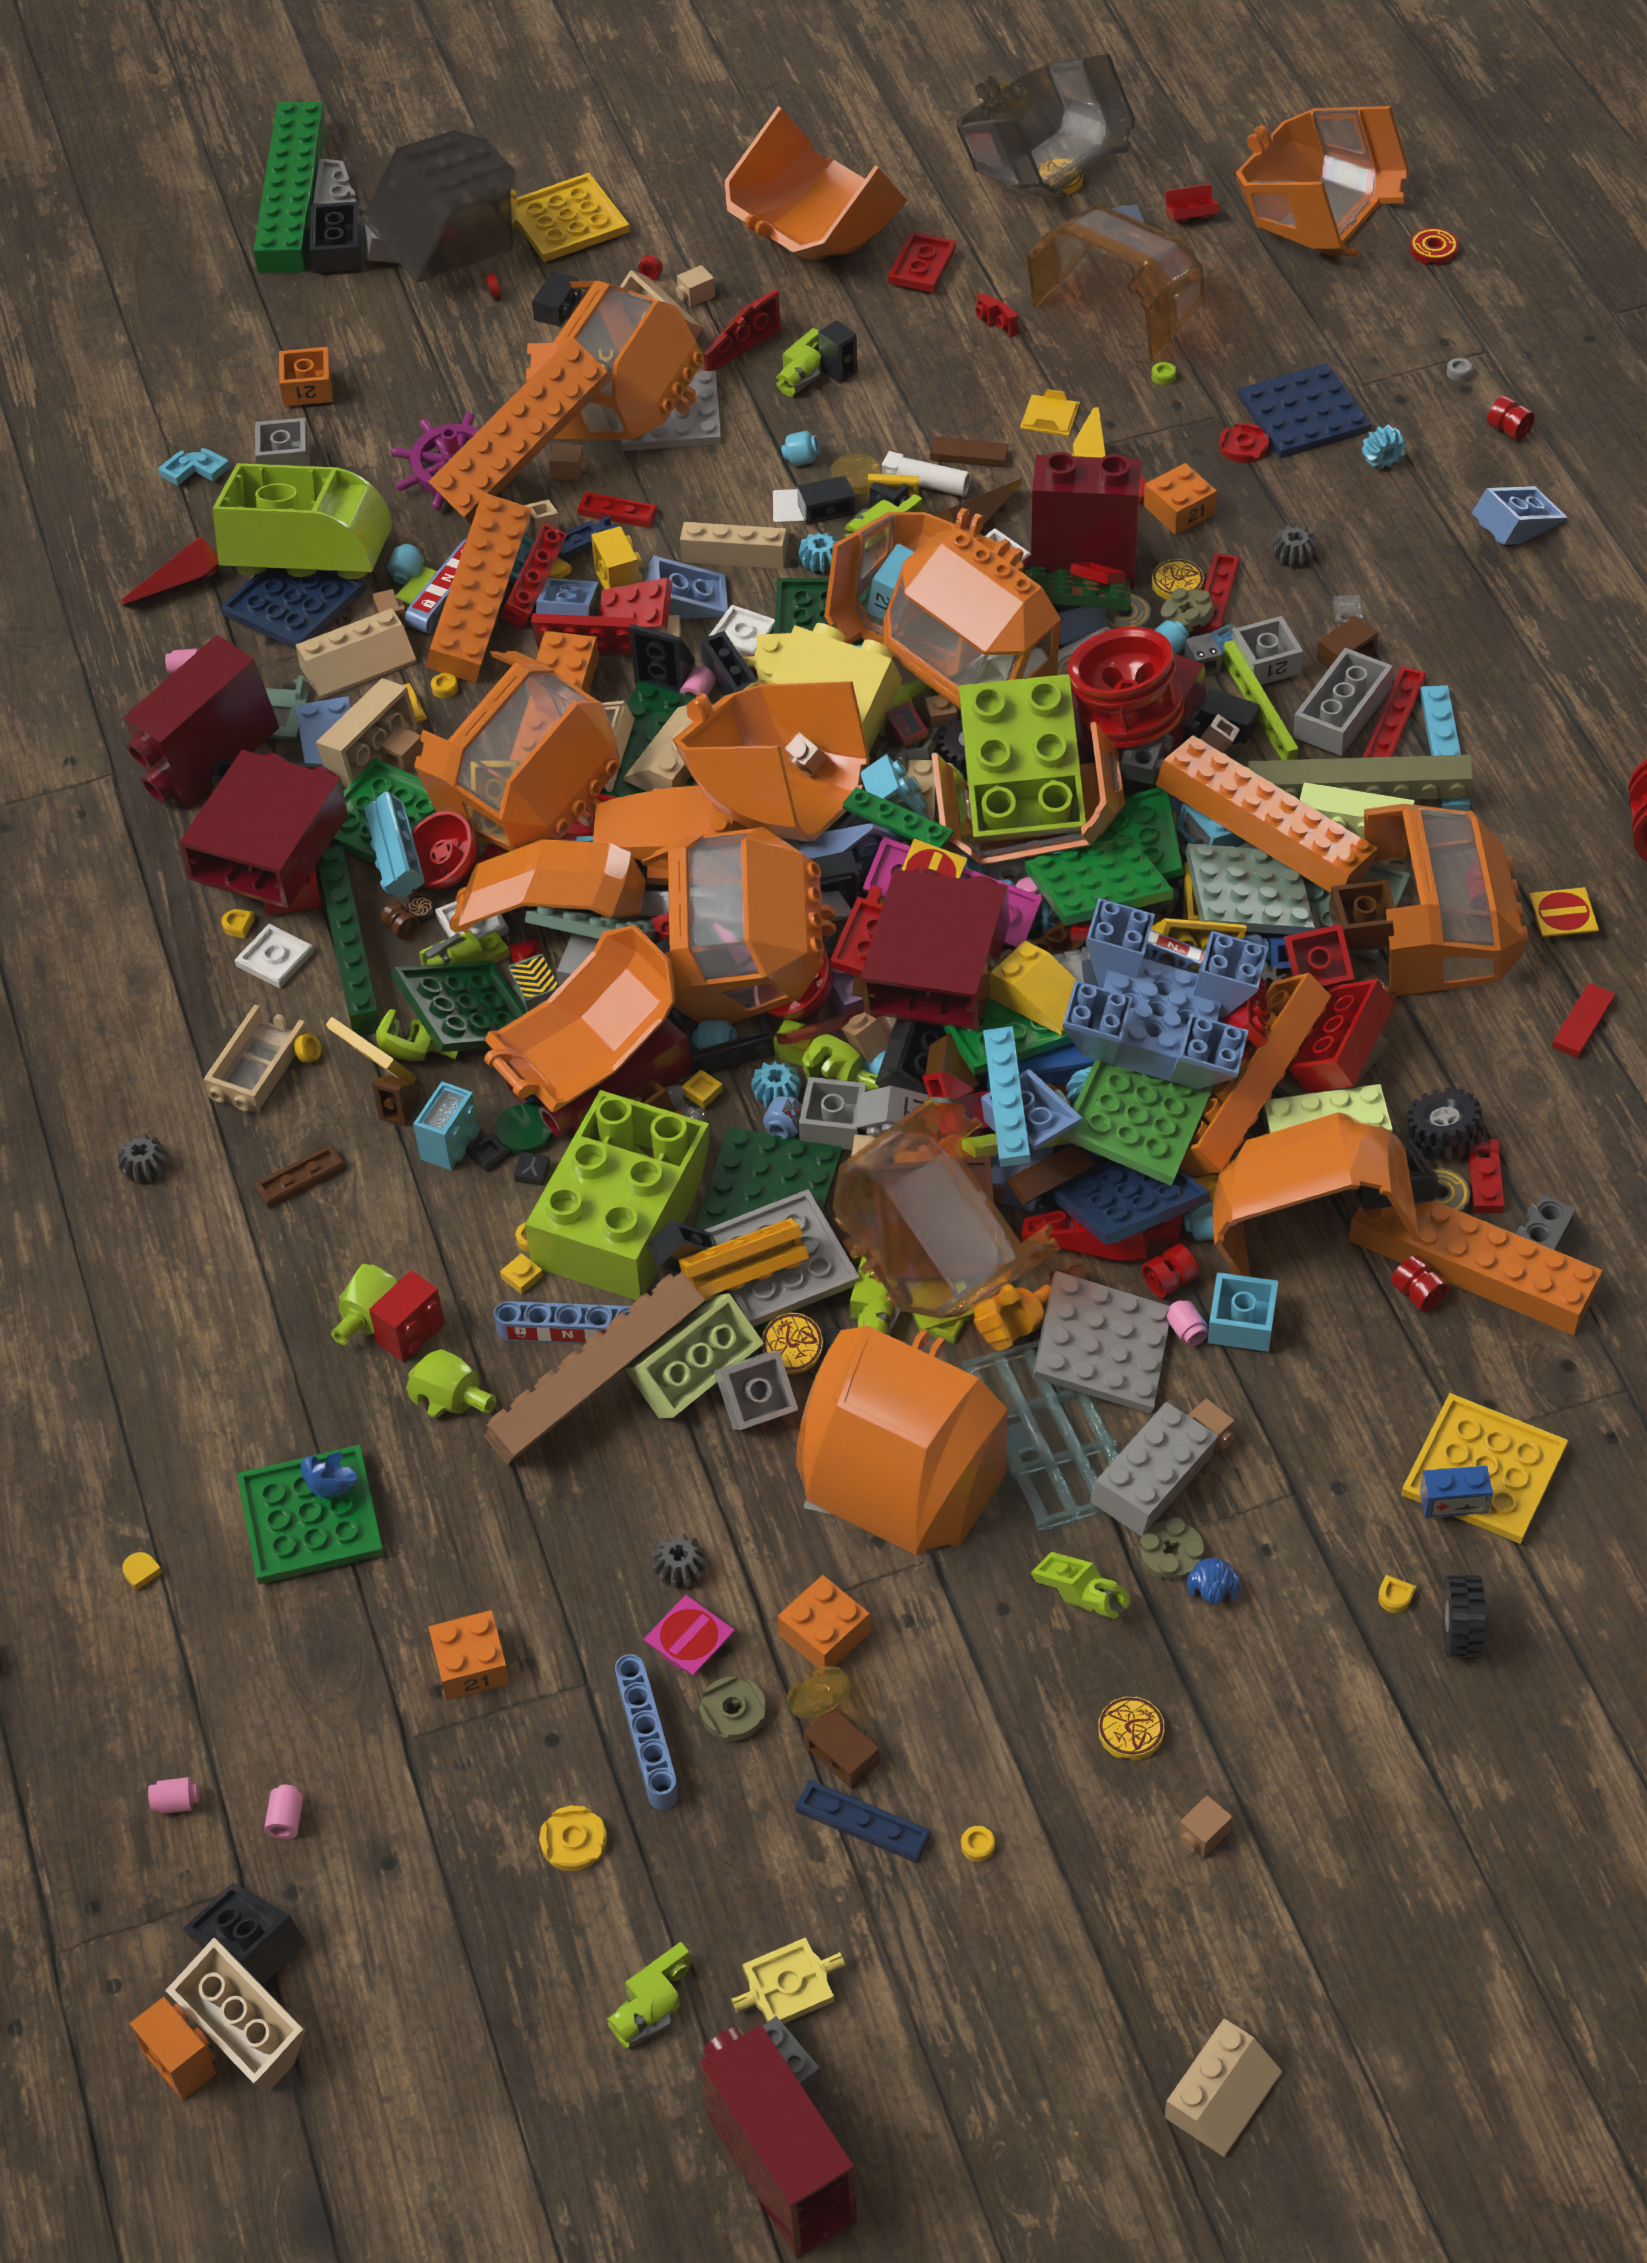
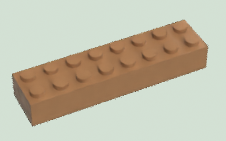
M682 1272L675 1277L671 1273L667 1275L652 1290L653 1295L651 1297L648 1293L641 1296L628 1310L630 1314L626 1315L624 1311L620 1313L605 1328L607 1332L604 1335L601 1331H598L585 1342L586 1344L581 1348L583 1352L579 1354L576 1350L573 1351L558 1366L559 1371L557 1373L551 1369L538 1380V1383L534 1386L536 1390L532 1393L529 1389L525 1390L513 1400L514 1402L510 1405L512 1409L509 1412H506L503 1408L489 1420L490 1422L486 1425L488 1430L483 1437L507 1465L702 1305L705 1299Z

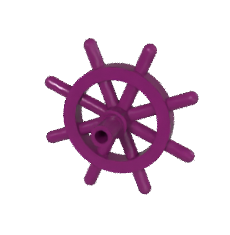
M467 412L462 424H447L436 428L427 419H421L419 424L425 434L415 442L413 448L394 447L391 449L393 457L410 459L413 475L397 482L396 489L404 491L419 484L424 490L435 495L432 508L436 511L440 510L445 499L428 481L480 430L472 426L475 419L474 413ZM437 447L441 454L429 451ZM423 461L436 463L426 469L422 467Z

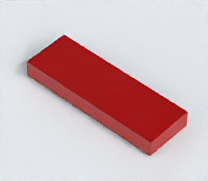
M585 492L577 512L579 516L595 519L610 516L612 522L650 528L657 515L658 507L655 504Z
M1588 983L1554 1038L1552 1047L1579 1058L1614 1001L1615 993Z

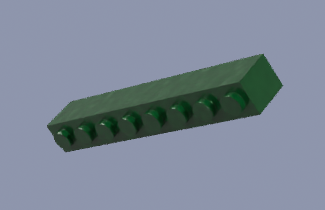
M343 845L329 847L318 861V867L351 1028L359 1036L374 1034L380 1025Z

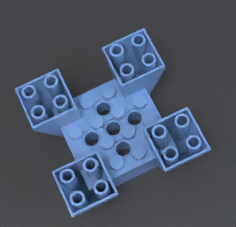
M1098 898L1086 945L1099 987L1075 980L1062 1025L1082 1055L1195 1089H1201L1237 1078L1248 1030L1219 1021L1257 993L1268 947L1211 931L1198 974L1143 958L1155 914Z

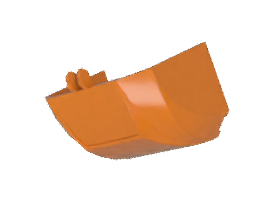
M778 106L725 180L727 211L744 221L745 226L751 231L755 230L760 237L768 236L803 259L811 261L825 260L834 255H845L858 251L896 215L906 203V198L876 165L866 179L833 160L830 156L824 159L812 149L814 144L784 110Z
M853 681L761 684L726 695L713 706L709 697L701 692L695 697V700L692 699L687 704V716L693 723L673 738L674 744L686 767L705 796L727 817L750 829L762 826L779 838L815 841L847 811L842 808V804L855 787L865 789L863 785H860L862 778L860 772L863 771V766H869L870 757ZM798 732L828 756L811 778L789 760L792 755L785 750Z
M1339 1112L1246 1140L1236 1159L1218 1175L1213 1201L1215 1246L1235 1275L1251 1277L1244 1220L1344 1190H1357L1360 1185L1377 1188L1380 1190V1194L1387 1195L1414 1242L1421 1241L1404 1145L1394 1133L1383 1126L1361 1122L1350 1115Z
M868 1325L841 1330L829 1348L816 1374L800 1425L796 1466L801 1476L807 1502L916 1556L926 1554V1550L949 1544L951 1547L961 1545L1007 1474L1008 1409L980 1378L938 1359L947 1341L942 1337L936 1339L929 1354L921 1351L927 1343L930 1334L929 1331L924 1329L917 1334L912 1346Z

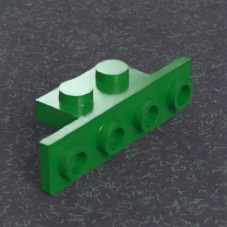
M858 787L853 789L842 804L844 810L904 836L905 841L912 844L915 838L942 849L953 835L952 829Z

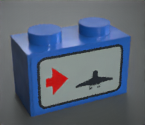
M1487 1466L1423 1470L1419 1492L1425 1518L1489 1513L1493 1490Z

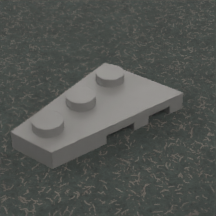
M320 158L313 204L355 202V192L350 186L349 176L343 161Z

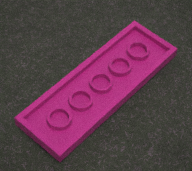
M883 837L864 883L863 891L868 893L871 885L882 887L883 890L880 897L885 899L894 869H902L910 846ZM965 867L960 876L962 879H970L974 876L989 877ZM991 878L998 884L1008 885L1010 924L1004 945L1016 949L1021 943L1026 941L1043 897Z

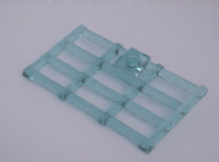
M1040 1340L966 1360L961 1363L960 1367L963 1371L980 1378L985 1384L979 1369L992 1365L996 1366L1014 1405L1006 1407L1008 1409L1007 1419L1018 1415L1022 1419L1021 1422L1007 1425V1460L1011 1465L1010 1472L1013 1477L1017 1478L1036 1518L1035 1525L1037 1529L1043 1530L1104 1512L1092 1503L1077 1506L1058 1464L1074 1460L1092 1495L1097 1477L1086 1456L1103 1451L1110 1465L1118 1456V1452L1115 1448L1116 1442L1114 1438L1109 1436L1089 1395L1071 1389L1055 1393L1050 1383L1035 1379L1043 1397L1026 1401L1007 1361L1024 1357L1033 1375L1036 1353L1038 1352ZM1077 1399L1098 1441L1081 1446L1060 1403ZM1046 1407L1049 1408L1069 1448L1068 1450L1055 1454L1051 1453L1032 1411ZM1037 1451L1040 1458L1023 1463L1020 1456ZM1046 1469L1065 1511L1048 1515L1028 1473Z

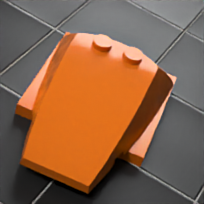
M699 785L666 789L653 788V791L619 797L596 804L593 842L611 843L631 852L634 859L642 862L644 859L652 856V853L656 850L687 837L750 828L727 817L705 796ZM741 843L721 847L742 862ZM661 859L647 865V884L669 885L668 861ZM742 876L739 880L733 879L715 887L735 886L742 888ZM690 877V886H703Z

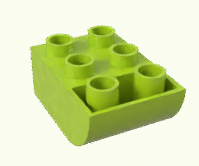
M237 463L213 507L219 565L236 566V570L239 573L247 575L261 573L268 567L286 568L287 573L295 577L310 576L316 573L317 570H335L340 577L345 579L362 578L368 572L373 571L393 526L390 511L380 493L359 475L338 467Z
M1069 674L959 685L974 843L1082 832L1081 827L1086 823Z
M600 1090L525 1223L531 1261L543 1271L637 1301L647 1292L660 1268L653 1261V1254L647 1243L671 1220L683 1224L691 1209L706 1162L709 1143V1123ZM637 1144L653 1149L654 1158L648 1157Z

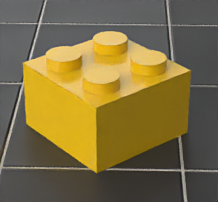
M621 526L591 534L595 572L603 589L643 582L641 572L638 569L642 567L641 558L638 552L633 551L632 540L629 535L625 536Z

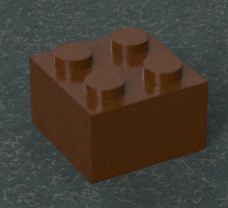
M1388 880L1331 886L1329 912L1333 925L1342 924L1347 949L1356 950L1389 946L1388 936H1394L1393 921L1387 922L1386 909L1396 907Z

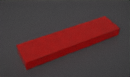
M1220 553L1214 554L1204 588L1210 594L1214 615L1203 627L1200 624L1194 626L1193 631L1220 634L1239 568L1240 557Z

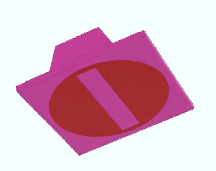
M685 1595L643 1640L660 1652L662 1658L678 1670L683 1669L691 1676H694L735 1632V1629Z

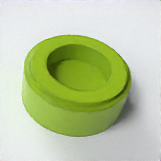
M1167 362L1155 364L1152 367L1151 374L1153 382L1158 385L1172 384L1176 380V367Z

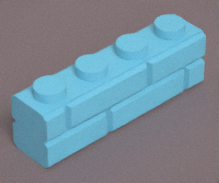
M384 792L376 798L377 801H372L364 808L367 818L365 826L371 833L372 840L370 845L376 852L377 860L375 865L382 875L381 887L386 893L404 899L413 892L412 889H417L425 881L404 802L390 792Z

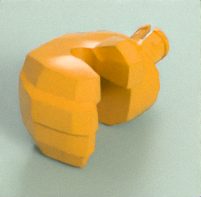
M1010 1284L1001 1287L999 1294L973 1307L974 1324L978 1332L997 1352L1013 1346L1012 1342L1018 1337L1028 1335L1043 1326L1045 1317L1043 1308L1047 1306L1051 1287L1045 1284L1032 1293L1022 1287L1014 1288Z

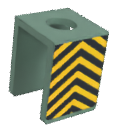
M542 954L509 965V971L516 983L512 987L513 993L526 1012L547 1001L560 987Z

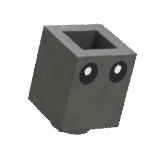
M1211 633L1185 639L1184 657L1204 664L1205 677L1219 674L1221 671L1222 654Z

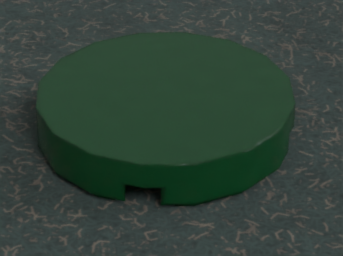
M528 1103L514 1105L504 1110L498 1117L495 1125L497 1140L509 1150V1153L519 1155L521 1152L535 1154L545 1149L551 1142L553 1133L548 1129L540 1116V1106Z

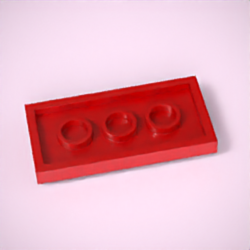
M532 613L531 624L538 649H540L545 631L597 637L599 654L621 653L629 656L632 655L629 627L631 624L638 625L637 618Z

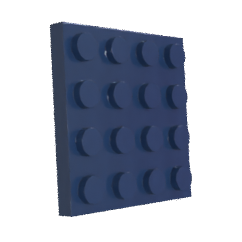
M1328 363L1242 387L1237 391L1238 399L1256 425L1264 429L1266 435L1268 434L1270 438L1269 443L1279 458L1371 432L1372 423Z
M267 567L265 571L256 574L220 606L222 615L296 649V644L316 637L366 591L365 582L359 579L342 578L335 570H317L316 573L310 576L295 577L289 575L286 568Z
M1110 1159L1096 1163L1093 1169L1046 1193L1048 1197L1106 1246L1118 1243L1121 1239L1144 1232L1152 1226L1170 1221L1176 1216L1188 1211H1194L1200 1206L1211 1202L1210 1192L1180 1168L1170 1186Z

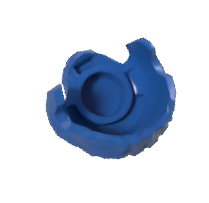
M341 1452L328 1455L326 1462H321L315 1456H307L301 1463V1474L308 1488L320 1498L330 1499L335 1496H341L358 1482L357 1474L350 1467H342L339 1461L343 1458Z
M1214 1557L1206 1558L1195 1565L1188 1575L1187 1589L1190 1595L1195 1596L1194 1590L1198 1588L1202 1599L1208 1604L1214 1605L1219 1604L1227 1593L1231 1595L1229 1601H1235L1239 1595L1241 1585L1238 1573L1232 1565L1223 1559Z

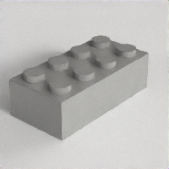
M1344 648L1294 714L1293 738L1342 756L1391 690L1393 665Z
M1165 1402L1097 1478L1090 1502L1140 1536H1143L1210 1460L1218 1435L1168 1402Z

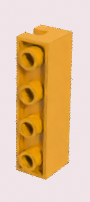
M792 1218L679 1259L678 1261L682 1273L705 1301L715 1298L718 1292L726 1289H740L745 1286V1282L753 1279L762 1280L769 1278L774 1274V1271L779 1269L796 1268L802 1264L801 1261L809 1259V1254L806 1246L802 1244L800 1239L803 1236L800 1225Z

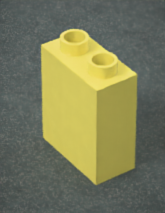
M817 623L813 631L794 626L768 684L853 681L869 753L885 719V712L889 710L903 680L892 660L894 652L887 646L873 640H864L861 648L845 643V635L827 624Z

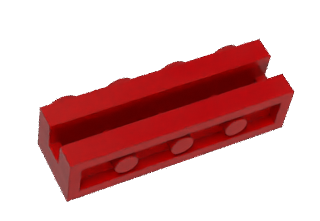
M546 523L543 524L501 613L500 619L524 629L567 536L566 533Z
M1262 976L1257 993L1221 1020V1023L1248 1030L1241 1062L1250 1056L1249 1040L1258 1049L1268 1042L1267 984Z

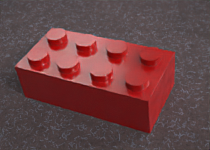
M1378 979L1330 986L1328 993L1331 995V998L1326 1004L1325 1012L1317 1018L1312 1026V1033L1302 1042L1298 1055L1289 1066V1070L1305 1093L1354 1087L1395 1004Z

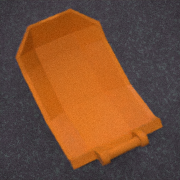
M542 839L473 866L467 887L457 892V907L455 914L450 919L449 927L454 932L463 931L467 933L471 925L521 906L587 909L610 919L636 916L641 913L646 881L631 852L611 843Z
M636 925L604 931L594 950L547 1001L500 1030L488 1032L485 1041L492 1050L485 1055L484 1061L490 1068H495L513 1087V1092L519 1099L535 1094L551 1112L557 1111L614 1075L666 1020L675 1003V982L671 960Z

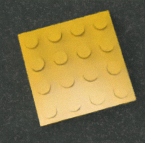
M590 173L504 202L505 210L544 262L630 232L629 223Z
M1449 1393L1402 1488L1401 1495L1422 1504L1419 1490L1423 1470L1487 1466L1493 1490L1489 1513L1453 1517L1521 1544L1563 1456L1568 1440Z

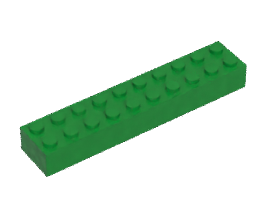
M286 101L276 105L254 244V256L258 273H303L306 270L310 242L311 205H313L319 159H322L326 131L323 102Z

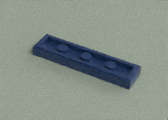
M810 1779L795 1806V1812L914 1863H918L931 1837V1830Z

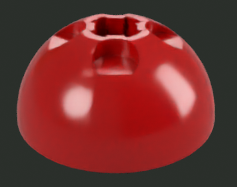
M453 811L437 812L426 817L413 829L412 835L425 881L421 885L422 887L436 890L446 889L457 885L469 875L477 859L478 842L472 826L462 815Z
M825 950L823 952V966L801 999L766 1012L781 1019L795 1020L812 1015L826 1003L833 988L834 970L829 968L830 958ZM772 984L753 987L757 1003L784 993Z

